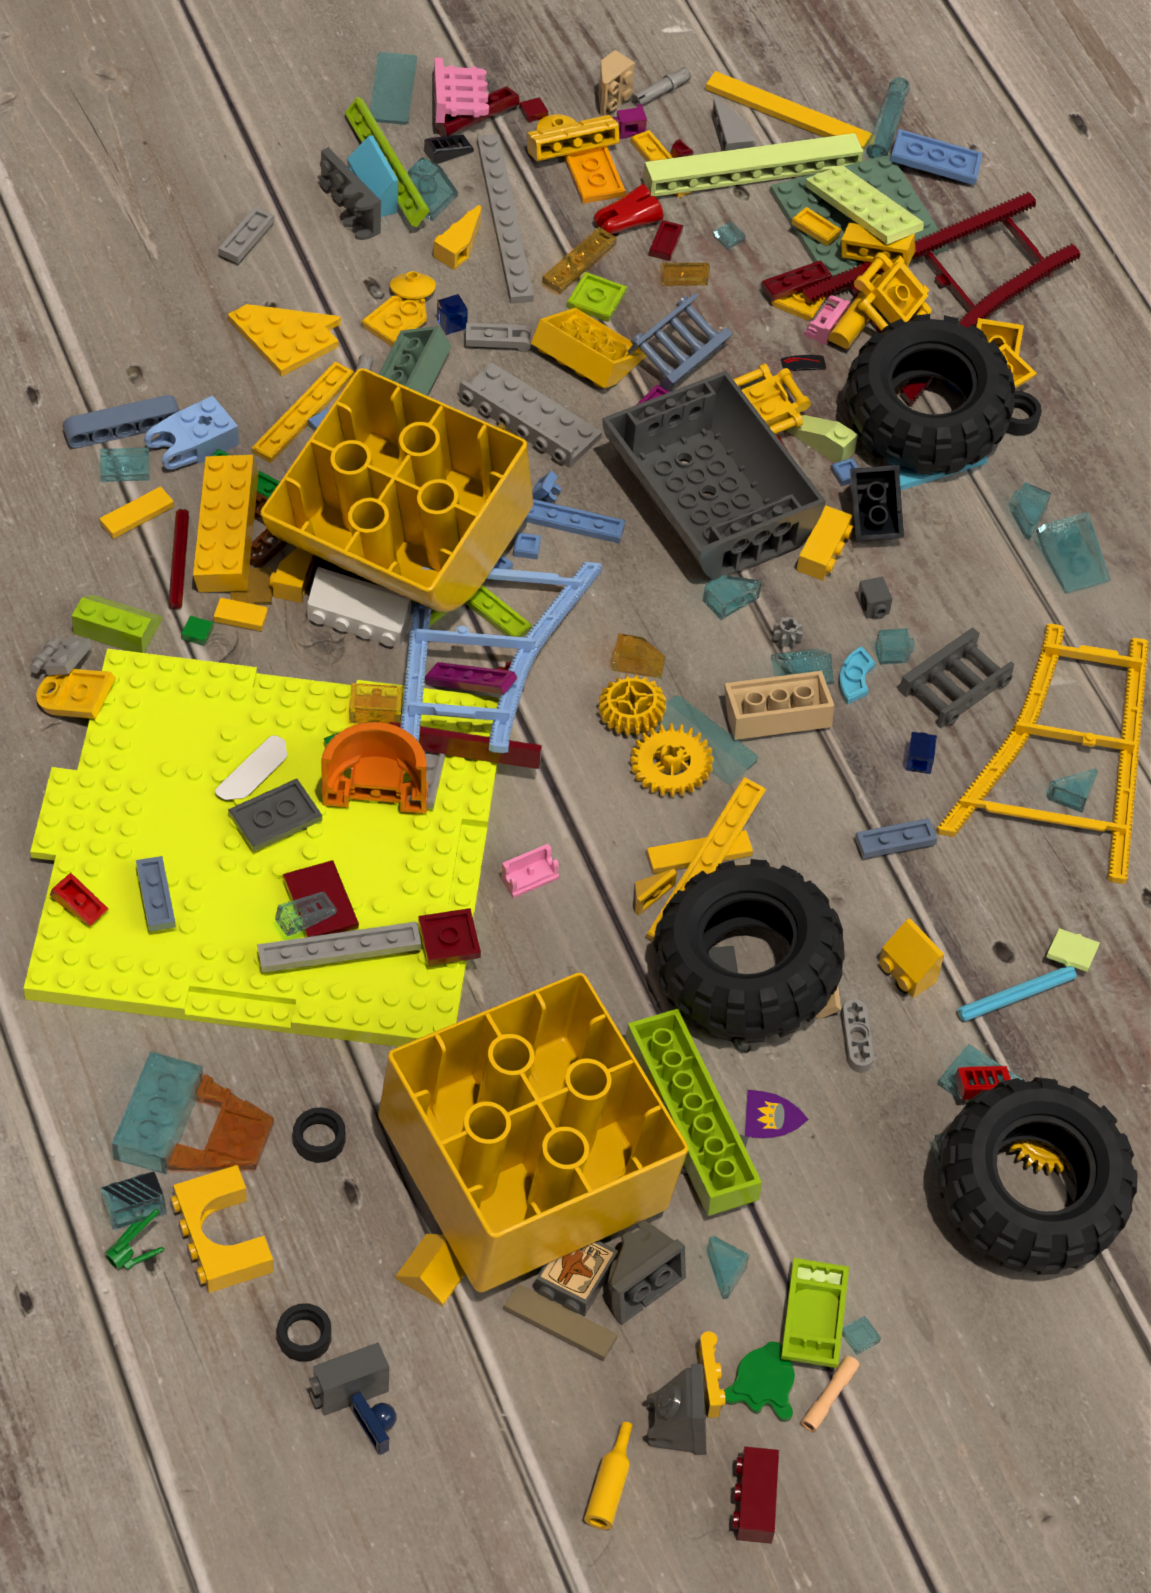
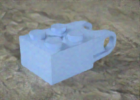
M210 396L172 414L153 426L146 433L144 442L150 448L170 447L162 457V464L165 468L172 470L194 462L200 464L205 461L206 456H212L218 449L225 452L238 446V425L214 396ZM160 433V435H159L158 437H156L155 439L151 440L154 435ZM176 456L173 461L169 462L172 457Z

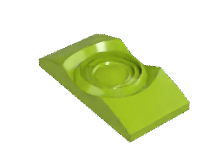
M799 1258L793 1259L781 1359L838 1368L849 1266Z

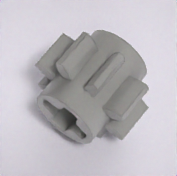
M781 617L780 624L774 623L773 640H778L781 647H794L796 641H802L803 625L798 624L794 617Z

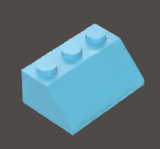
M373 135L368 136L347 158V167L381 200V217L395 214L398 211V179Z

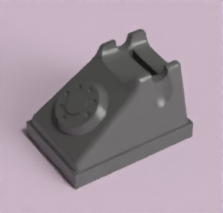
M642 1220L637 1224L638 1232L632 1233L627 1231L621 1236L623 1242L619 1258L613 1261L610 1269L608 1290L611 1292L614 1318L621 1325L642 1311L643 1306L646 1308L686 1278L685 1245L678 1239L674 1241L646 1220Z
M691 1364L690 1368L684 1369L658 1391L648 1394L647 1402H652L648 1404V1410L655 1412V1424L647 1431L648 1437L652 1438L648 1439V1443L652 1447L695 1452V1455H707L703 1364Z

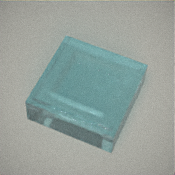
M732 222L716 229L713 237L727 250L745 241V234Z
M866 1316L842 1329L843 1337L856 1355L880 1343L881 1340L880 1335Z

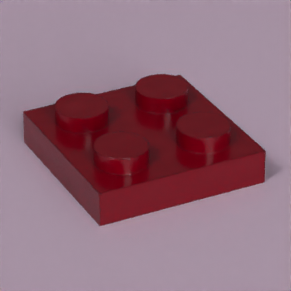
M471 908L418 916V924L428 966L481 958V950Z

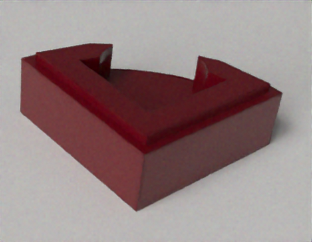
M681 139L674 142L670 151L673 158L692 156L694 153Z

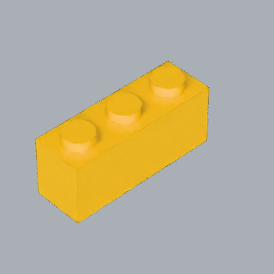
M849 223L841 239L842 257L873 262V258L879 252L884 253L891 261L901 255L905 260L904 264L908 267L915 252V233L886 244L859 224Z
M827 505L824 507L820 519L799 555L798 572L824 581L828 572H833L837 561L835 558L842 555L845 547L844 540L850 539L854 526L851 525V514Z

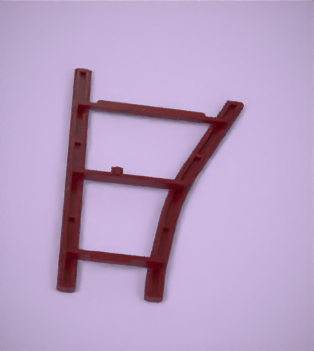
M1026 192L1022 196H1015V199H1008V202L1004 201V204H997L996 207L993 206V209L989 208L985 212H978V215L974 214V217H967L966 220L963 219V222L959 221L955 225H948V228L944 227V230H937L936 233L933 232V235H925V238L922 237L921 240L915 241V252L912 259L915 260L916 257L919 259V256L924 257L938 274L935 277L940 287L947 285L968 311L965 317L963 316L960 319V325L967 328L971 325L976 327L978 318H989V315L991 316L994 311L1000 309V306L1002 307L1003 304L1005 305L1006 302L1008 303L1009 300L1011 301L1012 298L1014 299L1015 296L1017 297L1018 294L1024 292V289L1031 288V285L1034 286V283L1037 284L1041 279L1044 280V277H1052L1054 271L1060 270V267L1063 268V265L1066 266L1070 262L1073 263V260L1080 259V251L1072 243H1070V246L1067 245L1063 249L1060 248L1059 251L1056 250V253L1053 252V254H1049V256L1044 258L1026 234L1010 218H1013V215L1017 216V213L1021 214L1025 210L1028 211V208L1036 207V199L1031 193ZM1002 222L1036 262V265L1033 264L1029 269L1026 268V271L1023 270V273L1020 272L1013 279L1006 281V284L1003 283V286L1000 285L999 288L994 289L993 292L987 294V297L984 296V299H981L975 306L931 251L938 250V247L942 249V246L946 247V244H953V241L957 242V239L961 240L965 236H972V233L976 234V231H983V228L987 229V226L991 227L995 223ZM873 262L861 263L860 266L853 267V270L849 268V271L845 270V273L841 272L837 276L834 275L833 278L830 277V280L826 278V281L822 280V283L818 282V285L814 283V286L811 285L810 288H803L802 297L808 304L812 305V302L816 303V301L823 300L824 297L827 298L831 294L835 295V292L839 293V290L843 292V289L846 290L848 287L854 294L853 300H855L860 290L854 286V281L858 276H862ZM880 268L875 274H881V272L884 273L885 271ZM870 319L869 321L873 324V326L877 329V331H878L879 333H881V330H880V329L876 326V324ZM925 376L909 380V383H906V386L904 385V389H901V395L908 404L913 405L916 399L921 396V393L926 390V387L931 384L933 378L936 377Z

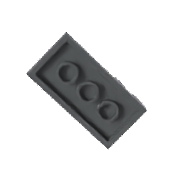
M329 147L321 150L320 183L325 190H328L334 196L336 202L341 203L350 213L343 221L344 227L362 225L363 227L358 229L355 234V239L357 240L370 239L380 234L381 200Z

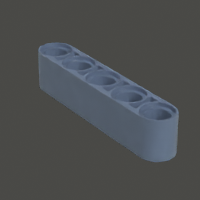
M165 395L72 416L63 422V429L69 445L72 448H82L147 433L153 426L172 414L179 412L180 409L174 396Z

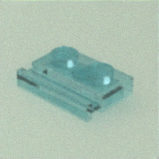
M149 448L100 449L101 482L150 480Z

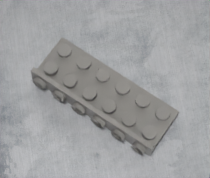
M492 362L469 383L462 380L459 384V398L463 402L475 407L483 415L489 416L502 427L508 428L519 437L533 444L540 451H544L557 462L563 463L569 468L602 438V431Z

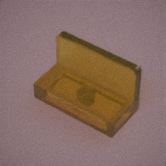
M661 263L662 286L708 285L710 264Z

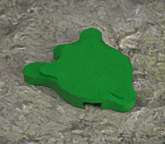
M771 1341L764 1347L755 1349L745 1355L739 1365L737 1379L724 1390L726 1404L744 1403L755 1414L760 1413L762 1408L767 1405L771 1407L780 1421L786 1422L792 1418L793 1409L789 1402V1393L793 1387L795 1373L790 1360L781 1359V1344Z

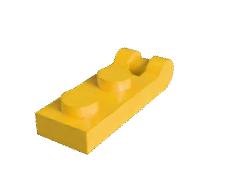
M710 1331L704 1332L701 1335L698 1355L700 1364H703L707 1418L719 1417L721 1406H725L724 1389H719L718 1380H721L722 1376L720 1362H715L714 1357L718 1338L715 1333Z

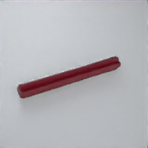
M178 509L175 516L169 590V607L171 609H180L183 603L189 511L187 509Z

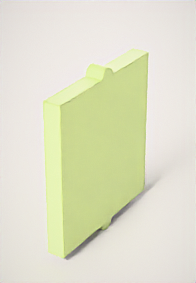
M1059 928L1046 958L1063 963L1067 967L1072 966L1088 972L1100 942Z

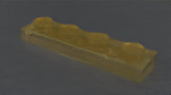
M598 227L543 275L542 283L560 294L614 247L617 238Z

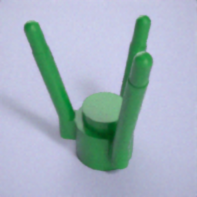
M158 1209L153 1210L145 1219L143 1216H139L120 1238L104 1252L106 1259L116 1270L124 1267L128 1271L135 1264L164 1251V1247H159L132 1259L131 1256L134 1254V1251L129 1245L152 1219L158 1215Z

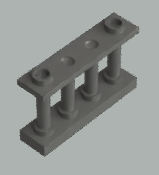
M973 627L902 676L899 692L905 697L913 692H919L939 710L940 716L937 726L940 729L948 723H954L962 713L1000 686H1006L1013 677L1014 663L1012 661L1000 668L977 648L980 633ZM966 655H971L992 675L983 681L960 659ZM949 667L955 668L975 687L965 693L943 671ZM931 679L937 680L957 700L947 705L925 684Z

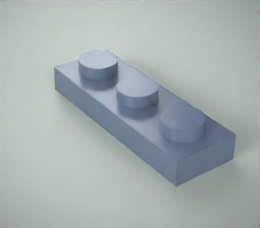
M929 818L856 832L855 836L863 859L936 845L937 837Z
M163 857L136 860L149 932L176 927Z

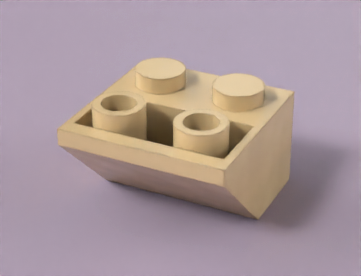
M614 50L601 60L598 89L601 116L614 111L621 103L629 100L633 94L635 62L617 50Z

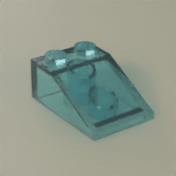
M1089 512L1043 524L1036 530L1043 554L1064 593L1111 580Z

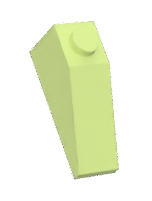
M800 414L803 419V425L797 428L793 426L785 430L834 463L849 459L855 453L858 434L840 422Z

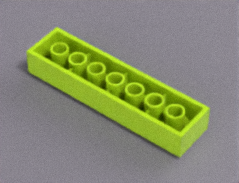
M671 1010L628 1023L626 1043L688 1145L684 1166L707 1215H713L758 1201L762 1181L679 1010Z

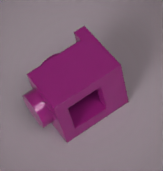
M638 104L637 108L617 110V117H612L618 122L620 139L631 138L646 131L647 117L642 104Z

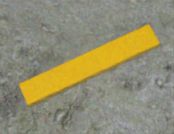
M335 361L251 447L252 453L272 463L308 426V419L320 413L347 385L354 375V371Z

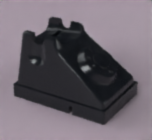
M899 465L851 468L850 479L855 542L904 538Z

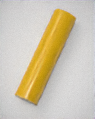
M875 274L871 278L870 283L873 284L882 275ZM860 291L828 336V341L847 350L870 320V317L864 310L861 311L856 306L866 295L863 291ZM872 302L870 303L875 310L878 309Z

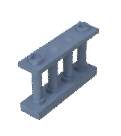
M694 293L689 298L684 296L676 304L677 308L644 335L640 332L630 341L633 345L627 351L629 355L640 348L663 374L664 380L659 386L667 391L720 348L733 334L727 327L720 333L718 330L714 331L695 310L692 303L697 299V293ZM685 311L706 334L709 341L707 344L699 343L677 317ZM670 323L693 349L692 352L694 354L691 357L684 355L662 331L666 325ZM655 336L678 361L677 365L679 367L675 370L673 367L669 368L647 341Z

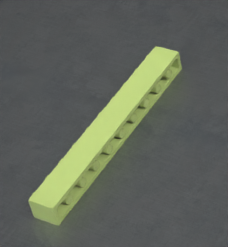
M852 133L649 161L644 164L643 181L650 190L651 196L669 195L678 192L683 193L811 175L830 170L835 166H846L861 162L864 151L856 134Z

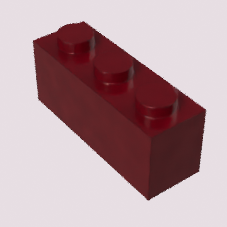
M744 1446L742 1457L737 1456L735 1474H740V1484L735 1483L734 1501L739 1502L738 1511H733L732 1529H737L736 1540L772 1544L775 1533L779 1450Z

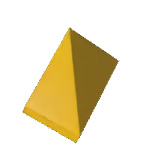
M675 869L635 882V913L638 916L675 887L677 877Z

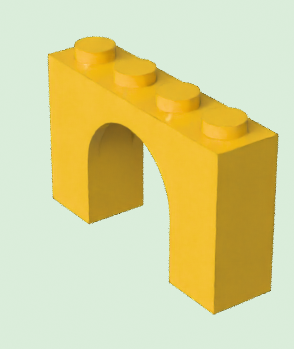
M238 1165L173 1185L174 1196L170 1197L174 1213L179 1212L182 1220H179L183 1237L187 1235L189 1237L190 1244H187L189 1255L192 1261L197 1259L199 1267L196 1268L199 1282L200 1284H206L209 1293L274 1272L273 1257L265 1236L235 1245H220L209 1240L202 1232V1226L211 1214L221 1209L247 1202L246 1186Z

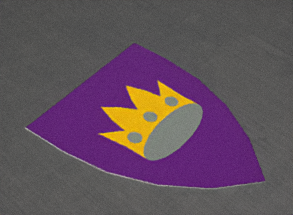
M748 1090L745 1136L751 1138H775L797 1130L809 1120L797 1106L781 1096L764 1091Z

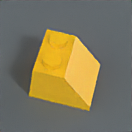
M908 918L882 947L879 963L886 973H890L895 978L899 987L903 991H907L914 998L937 983L944 953Z

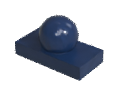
M361 1392L353 1395L351 1399L352 1413L377 1453L382 1455L388 1452L390 1438L385 1431L390 1430L397 1420L395 1409L390 1404L383 1402L377 1403L370 1408Z

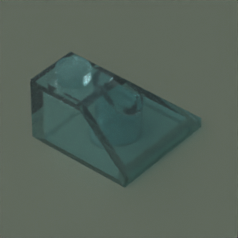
M424 157L420 158L409 169V177L430 210L425 218L433 221L458 196V191L441 166Z
M815 648L771 654V660L791 675L822 671L826 684H834L832 656L822 649Z

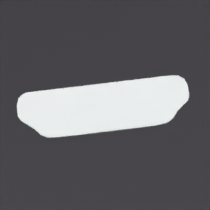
M278 736L269 737L217 787L216 794L225 800L241 799L248 796L287 757L285 740Z

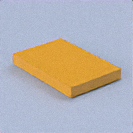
M607 146L564 155V160L582 204L625 196V188Z

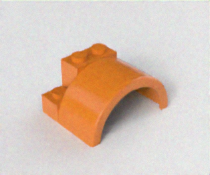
M366 722L344 729L327 744L321 758L323 805L349 807L350 799L400 803V812L427 813L428 781L426 756L420 743L409 732L388 723ZM352 766L351 779L346 778L342 773ZM405 772L412 779L408 783H404ZM409 794H412L411 800H419L421 803L408 802Z

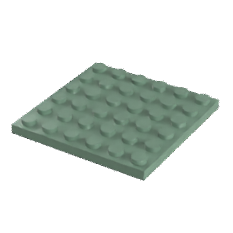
M891 154L844 166L924 222L923 230L915 233V241L921 240L922 237L925 238V235H933V232L936 233L937 230L940 231L897 163L890 161ZM815 174L770 185L771 195L813 263L821 260L833 278L838 273H845V270L849 271V268L853 270V267L856 268L857 265L860 266L861 263L867 262L842 257L841 239L849 223H858L806 187V178ZM805 207H808L841 228V235L828 246H825L792 225V218ZM946 244V247L942 246V249L938 247V250L935 249L934 252H931L936 254L947 251L948 245Z

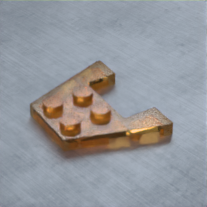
M204 1074L196 1093V1100L221 1107L205 1149L199 1150L176 1143L168 1162V1169L222 1170L238 1165L239 1170H256L274 1125V1118L249 1101H243L231 1093L229 1088L221 1087L214 1082L212 1077Z

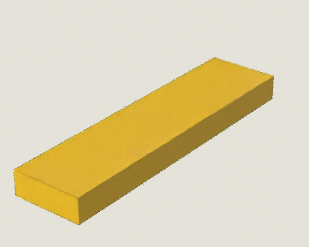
M650 130L631 137L630 143L647 162L673 158ZM693 191L683 193L678 192L675 195L678 198Z
M746 830L740 833L724 861L753 855V849ZM706 837L647 848L646 854L652 873L656 874L671 869L688 868Z

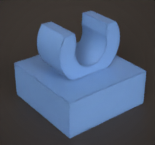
M551 470L537 481L532 491L533 499L541 500L544 497L548 503H553L557 500V497L553 494L557 495L562 489L558 484H555L558 476Z

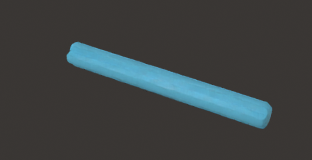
M1065 966L959 1007L957 1010L961 1021H968L1071 981L1077 977L1075 968Z

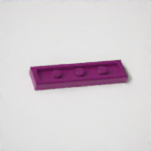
M437 662L425 676L427 685L503 695L517 679L514 671Z

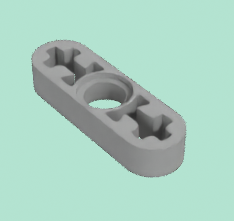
M851 999L844 1004L842 1011L847 1058L852 1070L863 1073L871 1068L874 1059L868 1012L864 1002L858 999ZM852 1009L858 1013L857 1022H853L854 1016L850 1012ZM860 1031L864 1034L865 1038L863 1040H855L851 1037L850 1033ZM858 1049H862V1058L865 1059V1062H860V1059L857 1058Z

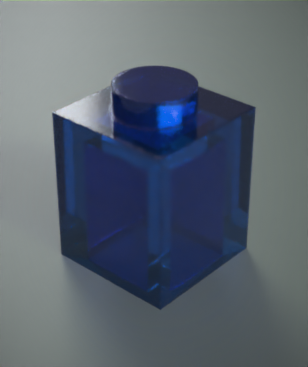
M459 294L437 300V321L446 335L466 329L468 309Z
M911 732L906 771L931 774L937 735Z

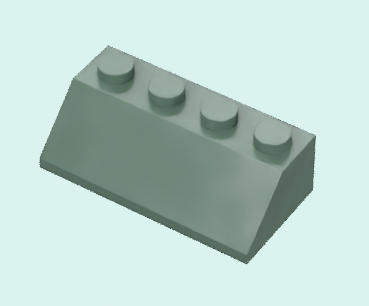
M440 326L401 330L379 375L427 396L452 346Z

